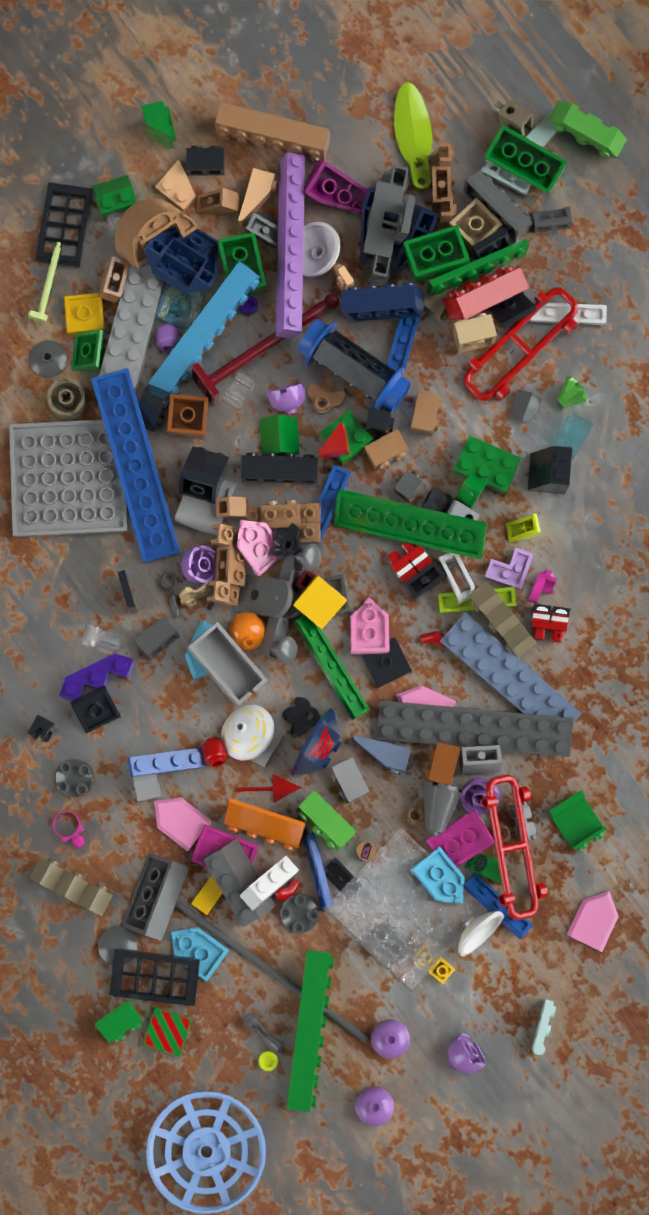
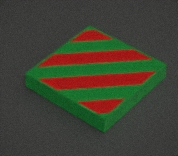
M155 1007L143 1045L180 1057L192 1019Z

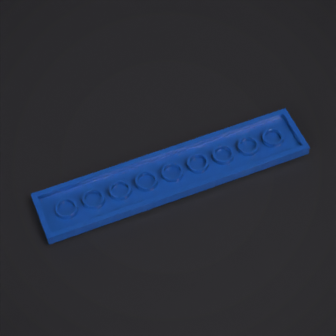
M129 368L91 378L143 563L180 553Z

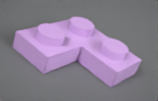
M515 548L510 565L491 559L485 578L521 590L534 554Z

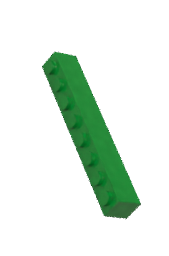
M307 950L287 1109L311 1112V1108L316 1106L317 1096L313 1095L314 1087L318 1088L319 1083L316 1069L321 1067L322 1056H318L319 1048H323L324 1036H321V1030L326 1028L327 1016H323L324 1008L328 1009L329 997L326 996L327 988H331L332 977H328L329 969H333L334 957H331V952Z

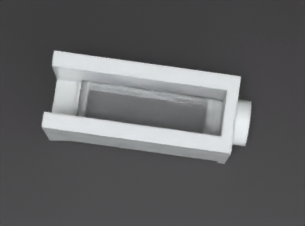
M450 552L445 553L439 557L440 566L460 604L471 599L469 594L475 590V586L459 555Z

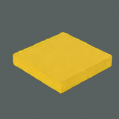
M99 293L64 296L67 334L94 330L105 331L102 298L98 297Z
M317 575L294 601L293 605L323 629L347 599Z

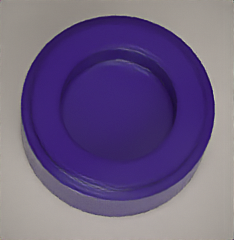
M247 295L248 299L242 306L239 305L240 310L245 315H253L258 310V301L255 297Z

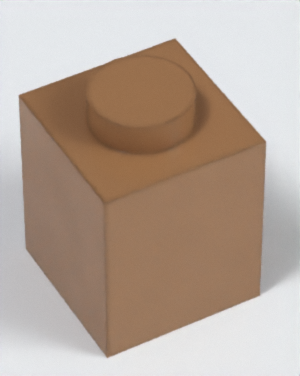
M246 497L217 498V518L246 517Z

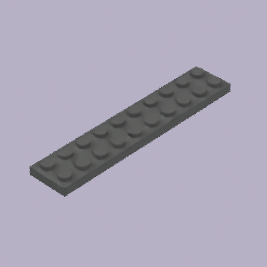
M380 700L377 739L437 744V742L457 747L500 745L501 751L570 757L574 718Z

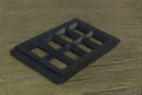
M48 183L36 251V262L51 263L53 253L44 252L45 241L61 243L57 265L80 268L93 188ZM53 194L66 195V207L52 205ZM71 196L85 198L83 210L69 208ZM51 209L65 211L63 223L49 221ZM68 212L82 214L81 224H68ZM48 225L62 227L60 238L46 236ZM66 227L80 229L78 241L64 239ZM63 243L77 245L75 256L61 255Z
M114 949L109 995L195 1006L200 959ZM125 957L137 959L136 973L123 971ZM142 959L154 961L153 975L140 974ZM159 961L171 963L170 977L157 976ZM176 964L188 965L187 979L174 978ZM123 975L135 977L134 991L121 990ZM140 977L152 979L151 993L138 992ZM157 980L169 981L168 995L155 994ZM174 982L186 983L185 997L172 996Z

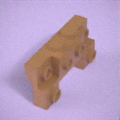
M439 143L438 149L431 152L430 156L432 211L439 214L435 227H444V222L452 221L453 215H456L457 212L456 204H453L455 203V191H451V185H454L451 161H455V149H451V143Z
M285 500V504H278L277 501H266V505H246V517H244L246 521L267 523L269 528H287L291 523H294L297 527H300V542L321 541V503L296 504V500Z
M212 524V529L218 531L217 539L211 540V544L220 546L217 547L215 581H208L209 586H214V594L207 597V601L229 607L238 606L239 587H245L246 559L237 548L239 530L229 525Z

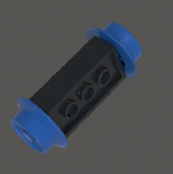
M319 319L314 321L297 347V351L306 356L305 365L308 367L314 360H317L319 365L330 369L335 376L348 381L351 387L358 388L364 392L367 398L376 400L373 409L379 410L382 408L385 411H390L392 414L412 386V382L403 377L404 368L401 367L395 371L336 331V321L328 325Z

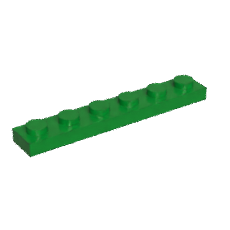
M524 239L434 278L428 282L426 291L429 296L439 295L450 287H458L466 280H474L482 273H490L498 266H506L514 259L523 258L527 254L530 244Z
M306 615L296 619L293 622L351 719L355 720L369 712L368 705L321 628Z

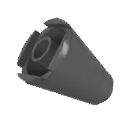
M432 782L424 783V830L428 831L427 835L439 837V834H444L460 800L462 789L459 790L457 787L438 783L436 786H433Z

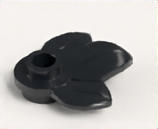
M291 523L287 530L279 527L273 531L272 538L275 544L270 549V553L273 556L281 558L285 555L294 556L300 552L301 544L298 540L300 532L297 525Z
M296 697L295 706L284 710L282 716L286 721L292 723L290 734L303 735L310 726L318 723L320 713L316 708L311 707L309 700L303 697ZM312 713V719L308 720L307 715Z

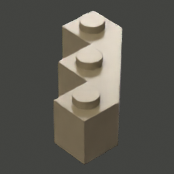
M488 581L469 594L473 600L470 604L477 612L480 610L490 621L487 625L494 633L497 631L507 642L504 646L511 654L515 652L520 658L537 644Z
M39 858L29 879L103 916L113 895L106 892L108 888L99 883L94 886L82 880L83 875L74 870L72 873H69L57 867L59 863L50 858L47 861Z

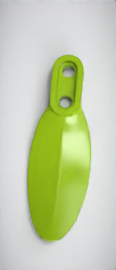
M404 83L396 97L394 111L395 136L399 150L410 167L412 185L417 191L423 192L428 190L431 185L428 163L432 151L431 124L419 91L413 84ZM420 164L422 167L417 168L416 165ZM423 181L425 184L420 185L419 182Z

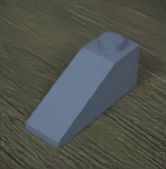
M354 735L353 741L386 769H390V773L401 775V772L405 773L410 748Z

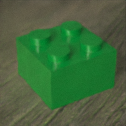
M350 410L319 432V438L325 443L340 422L344 424L347 430L350 455L335 457L342 466L364 451L365 446L373 442V438Z

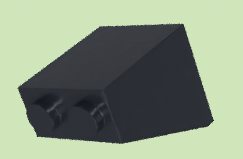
M193 446L180 473L179 494L215 504L228 468L229 457L223 453H214L203 447L197 448Z
M551 446L530 453L527 491L565 494L570 485L572 447Z

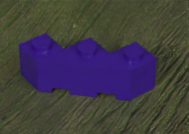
M114 653L65 677L59 696L62 699L73 701L83 696L86 686L93 689L103 685L107 686L110 674L129 680L135 661Z

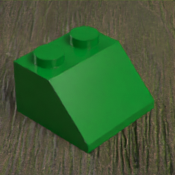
M128 175L92 186L103 221L122 216L129 207L137 203Z
M126 1001L97 1021L95 1025L109 1043L114 1041L117 1044L125 1038L124 1033L129 1030L134 1032L141 1027L140 1022L143 1021V1018L132 1002Z

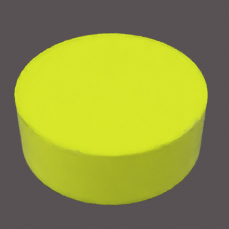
M271 1051L263 1052L258 1060L259 1066L265 1071L274 1070L278 1065L277 1055Z

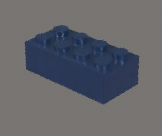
M404 283L403 286L387 284L381 288L367 286L366 289L350 287L347 290L341 291V313L351 323L424 317V294L413 283Z

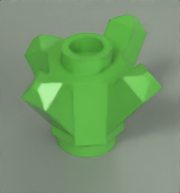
M568 376L556 398L566 409L568 406L571 407L574 404L586 402L588 395L584 392V387L576 378Z

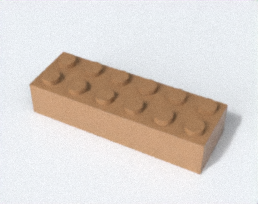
M223 102L220 103L215 121L216 136H219L222 140L228 141L232 139L242 145L252 144L258 149L264 150L267 148L278 154L288 152L305 155V158L314 163H317L318 160H325L330 143V129Z

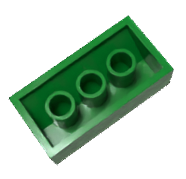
M504 125L501 126L484 156L488 161L548 195L559 181L568 163L563 158Z

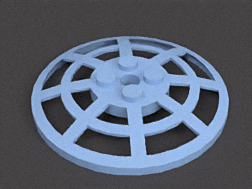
M196 1092L174 1101L158 1116L151 1128L147 1142V1165L156 1187L171 1203L194 1213H218L239 1204L256 1187L265 1165V1139L257 1119L240 1101L218 1092ZM209 1097L221 1099L223 1102L219 1111L210 1109L194 1111L190 1100ZM183 1104L187 1115L182 1117L170 1132L159 1128L166 1116L177 1106ZM230 1104L237 1106L244 1112L254 1128L243 1132L239 1124L227 1115ZM209 1115L215 1116L216 1120L212 1128H201L197 1117ZM190 1120L194 1132L187 1138L177 1135L176 1133L180 1127ZM224 1120L232 1125L237 1135L226 1138L220 1132ZM156 1135L167 1139L165 1146L167 1164L157 1169L153 1159V1146ZM255 1135L258 1136L260 1146V1158L257 1169L246 1164L248 1160V1143L246 1139ZM172 1142L183 1146V1157L172 1161L171 1156ZM238 1142L242 1144L241 1161L230 1157V1146ZM202 1147H211L212 1155L210 1157L202 1156ZM187 1165L194 1172L190 1183L181 1178L176 1171L177 1168ZM229 1165L236 1168L237 1171L233 1177L223 1183L220 1172L225 1166ZM170 1172L173 1178L182 1187L187 1189L183 1200L176 1198L162 1184L159 1176ZM243 1172L254 1176L248 1187L230 1201L226 1189L232 1186ZM201 1176H212L216 1187L201 1188L197 1187ZM194 1192L198 1194H215L219 1192L223 1204L203 1207L192 1205L190 1202Z

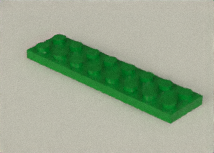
M342 489L337 494L334 526L476 559H482L488 524L487 522Z

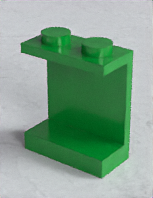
M582 790L547 812L572 851L578 849L579 852L589 846L587 842L594 839L596 842L604 837V831L607 830L606 826L603 827L584 797L586 796Z

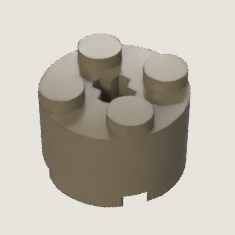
M70 378L57 380L48 389L47 401L52 413L62 420L73 421L85 411L87 397L84 389L76 380ZM70 397V401L64 402V398L68 399Z

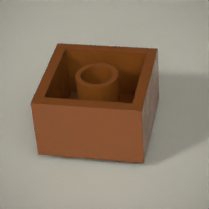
M170 394L167 435L205 439L208 397Z
M437 742L436 746H432L429 759H432V763L427 766L424 778H428L427 782H432V785L442 783L451 786L460 747Z

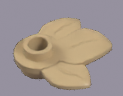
M207 583L197 590L186 587L179 595L181 604L188 607L193 606L197 603L198 599L207 596L213 589L209 588Z

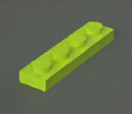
M514 587L494 589L509 608L516 607ZM454 592L438 594L440 614L476 611L470 604L473 602L472 599L459 604Z

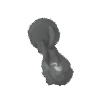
M250 1013L244 1019L245 1026L248 1029L250 1027L253 1028L265 1041L271 1052L280 1053L283 1049V1042L274 1037L258 1021L259 1017L256 1014Z

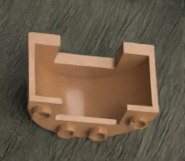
M158 198L144 199L129 207L120 218L115 231L116 250L118 255L135 268H138L148 262L144 252L147 241L175 224L180 236L183 238L199 227L191 217L169 202Z

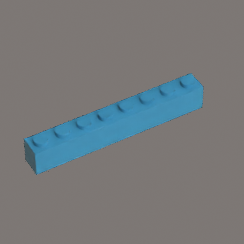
M239 261L148 384L170 392L168 398H170V394H177L180 389L178 387L182 381L185 382L191 375L189 371L192 369V365L201 362V355L205 350L208 351L213 346V339L216 335L220 336L225 329V323L234 318L237 313L235 311L239 305L242 306L248 299L247 294L249 291L254 290L258 286L260 276Z

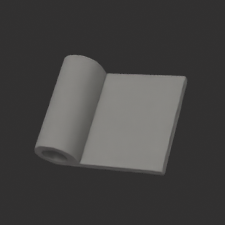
M223 480L217 498L232 497L236 484ZM183 495L174 523L217 536L218 530L212 529V524H223L224 518H217L216 503L212 504Z

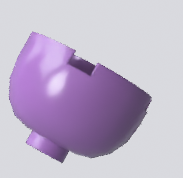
M303 382L267 391L271 406L278 411H285L286 414L297 412L296 408L304 403L306 396Z
M203 545L189 549L181 560V570L185 578L195 584H205L208 581L214 580L216 570L215 551Z
M477 776L465 783L460 798L464 809L469 813L476 810L479 816L487 813L489 815V808L485 809L482 806V798L487 797L486 785L490 778ZM495 785L493 791L499 804V788Z
M388 1019L381 1021L374 1027L371 1033V1044L379 1056L385 1059H395L407 1051L410 1044V1035L408 1029L401 1022Z
M465 1033L460 1034L451 1042L448 1048L450 1059L448 1063L453 1070L457 1069L463 1074H472L485 1067V1064H482L485 1062V1058L475 1042L472 1045L468 1041L470 1037Z
M372 1086L360 1092L356 1099V1114L368 1126L384 1125L393 1115V1098L382 1087Z

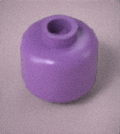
M169 323L158 327L155 332L157 348L165 353H171L180 341L179 329Z

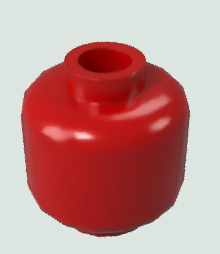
M217 737L206 739V742L201 746L203 760L211 767L222 766L228 758L223 740L217 739Z

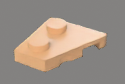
M179 160L155 186L157 191L182 211H185L196 199V195Z
M335 262L331 271L338 280L336 284L340 291L354 287V280L345 266Z

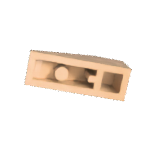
M253 168L238 219L239 226L243 227L252 214L256 213L271 197L272 191H276L278 181L275 180L274 173Z

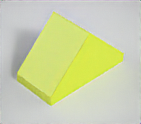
M531 514L506 523L509 542L538 537L540 528L537 514Z

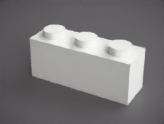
M285 856L252 883L240 897L253 911L287 883L299 869Z

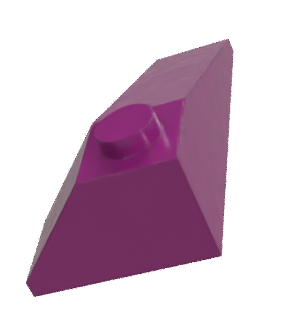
M325 160L317 161L308 176L304 189L305 194L319 203L361 214L363 202L368 192V189Z

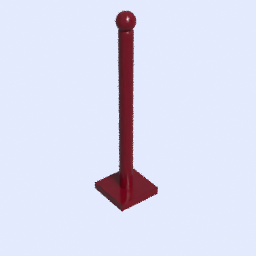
M332 293L328 294L325 300L302 314V327L328 311L329 308H336L339 305L338 296ZM275 331L209 376H207L197 362L192 365V379L214 407L219 403L220 392L215 387L217 383L285 338L277 337Z

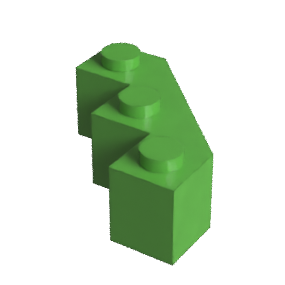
M557 102L548 119L556 131L571 132L579 144L594 145L598 149L599 154L605 158L618 157L627 140L618 128L614 126L609 128L601 123L602 119L591 113L584 114L578 111L579 106L573 103Z

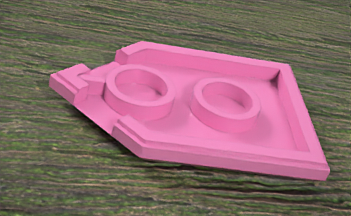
M241 520L237 548L255 574L260 576L280 559L270 553V549L275 544L272 538L273 532L267 523Z
M369 597L350 616L351 654H382L390 652L389 614Z
M422 685L396 694L398 702L454 707L456 703L455 700Z
M182 797L154 801L157 828L186 851H189L198 840L204 824L209 825L212 822Z
M609 891L583 899L567 933L568 936L600 952L603 951L618 919V914Z

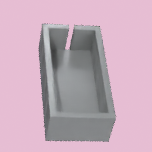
M218 622L214 623L186 647L189 653L235 706L243 703L252 695L251 693L258 690L268 681Z

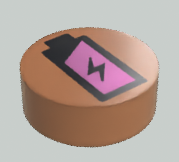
M364 841L358 845L357 856L361 860L370 861L374 858L376 848L373 843Z

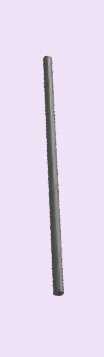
M179 900L177 901L175 907L301 997V987ZM329 1007L328 1009L324 1008V1014L366 1044L370 1038L368 1035Z

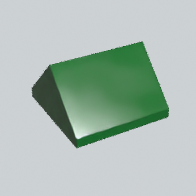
M103 330L76 334L71 370L100 374L105 344Z
M277 414L260 419L262 456H265L266 453H274L276 456H284V454L300 455L297 417Z

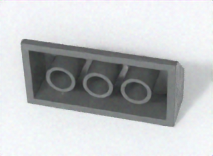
M479 171L467 177L463 192L472 201L477 198L503 223L502 228L504 227L507 230L508 237L514 243L531 229L533 224L531 217L525 212L522 213L518 209V204L512 199L509 200L505 196V191L499 186L496 187L488 174H483Z
M237 838L203 857L242 927L257 920L275 906L273 900L269 897L252 911L240 897L259 876Z
M149 853L121 926L162 941L189 867Z

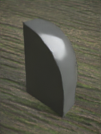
M517 389L512 404L513 414L521 421L527 422L535 416L542 399L534 393Z

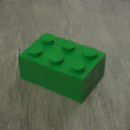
M458 225L403 243V250L414 283L446 274L469 264L470 261Z
M255 232L218 239L225 279L240 261L260 276L258 286L254 290H250L247 295L267 292Z
M469 435L455 465L453 474L465 480L472 474L486 483V489L505 497L522 458Z

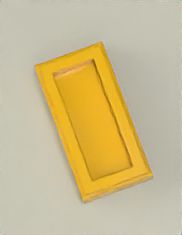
M211 875L191 903L206 915L209 914L223 894L213 875Z

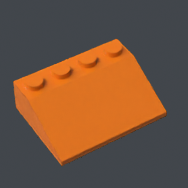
M231 798L224 824L228 826V830L237 833L239 830L246 832V836L255 839L258 835L265 838L264 842L273 845L279 842L283 844V848L292 851L294 848H299L306 827L304 822Z

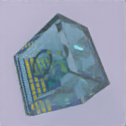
M166 282L155 317L177 328L188 330L202 312L206 296L203 291L183 293Z

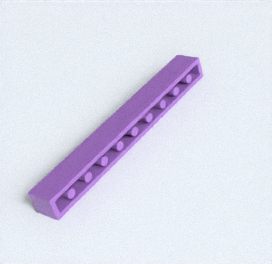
M287 152L279 161L276 336L294 339L302 332L305 155Z

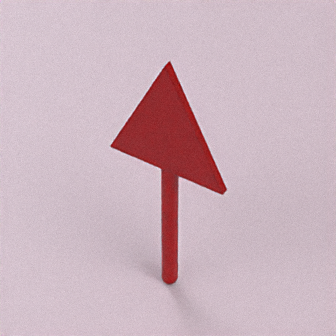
M273 774V787L237 788V791L273 790L275 803L302 787Z

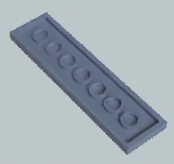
M466 612L441 639L440 642L521 713L574 718L573 723L582 714L513 653L511 654L502 643Z

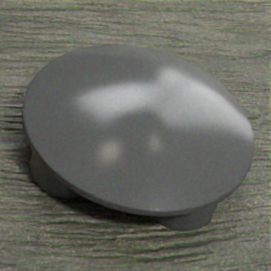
M78 759L67 760L61 763L56 770V787L59 792L67 797H81L92 787L93 772L84 761Z
M296 894L284 901L280 909V918L283 925L289 931L297 934L306 933L316 925L319 918V909L315 901L309 896Z
M111 927L99 939V953L104 961L113 965L114 949L137 951V939L125 927ZM125 957L124 965L130 962L133 958Z

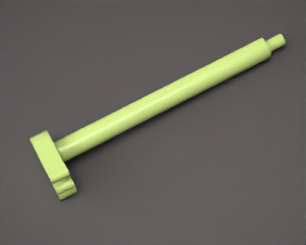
M57 242L56 247H54L38 312L30 310L28 314L29 319L47 322L48 316L44 313L61 251L60 242Z

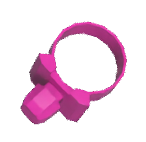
M545 570L543 573L539 572L529 602L537 604L542 591L549 594L552 593L557 578L553 577L552 571Z
M62 811V812L58 813V814L55 816V818H54V820H53V829H54L55 833H56L58 836H60V835H59V834L56 832V830H55V821H56V818H57L60 814H63V813H72V814H74L73 812H70V811ZM74 814L79 822L77 831L69 837H60H62V842L64 843L72 839V844L79 849L85 845L83 837L78 835L84 831V827L80 826V820Z

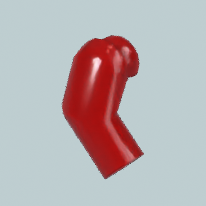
M439 631L420 636L422 644L433 642L440 647H445L440 642L445 635Z
M293 878L287 888H279L273 893L274 897L280 901L295 895L301 882Z

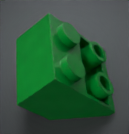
M164 101L141 106L148 136L173 149V142L177 140L169 106L165 107Z

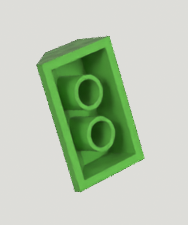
M315 791L296 809L298 818L304 823L307 822L312 827L311 830L317 836L321 835L326 840V845L337 852L357 832Z

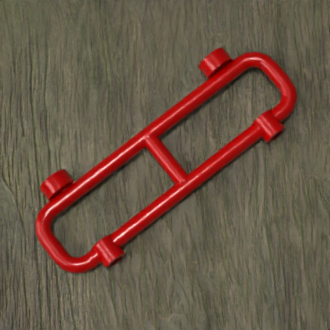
M558 287L552 288L546 293L541 291L534 299L536 301L534 304L537 309L536 311L517 321L478 360L474 357L467 364L469 369L464 374L463 382L467 390L474 397L485 401L496 396L502 401L511 391L506 384L561 330L569 335L578 326V323L573 319L578 312V304L567 291ZM554 295H560L570 305V312L531 349L515 333L544 307ZM511 339L526 355L487 393L480 392L471 383V377Z
M511 775L496 776L487 782V797L482 798V806L485 809L489 808L503 894L499 895L498 900L501 906H506L507 913L511 918L522 920L530 918L537 913L539 899L546 898L548 893L544 883L536 884L523 813L522 803L530 801L531 793L526 786L519 787L517 780ZM508 782L512 789L520 842L503 845L496 808L498 799L494 795L493 789L496 784ZM522 849L531 898V908L526 911L516 912L513 906L515 897L510 889L504 853Z

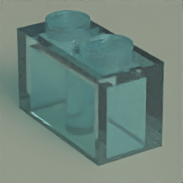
M573 413L571 418L567 416L562 425L565 429L562 434L558 432L553 440L555 446L572 447V460L575 458L593 426V423Z

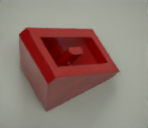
M340 422L318 451L321 458L328 459L350 455L347 430L343 423Z

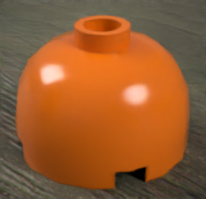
M244 612L237 614L235 619L228 622L227 633L242 651L249 652L259 648L262 644L265 626L263 620L258 618L256 614Z

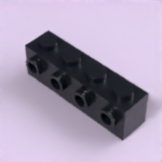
M246 453V455H242L241 481L318 484V457H314L312 454L295 457V454L276 456L274 453H266L265 456H257V453Z

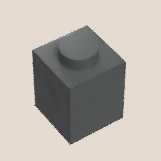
M407 470L395 485L393 492L409 502L422 486V477L415 471L410 472Z

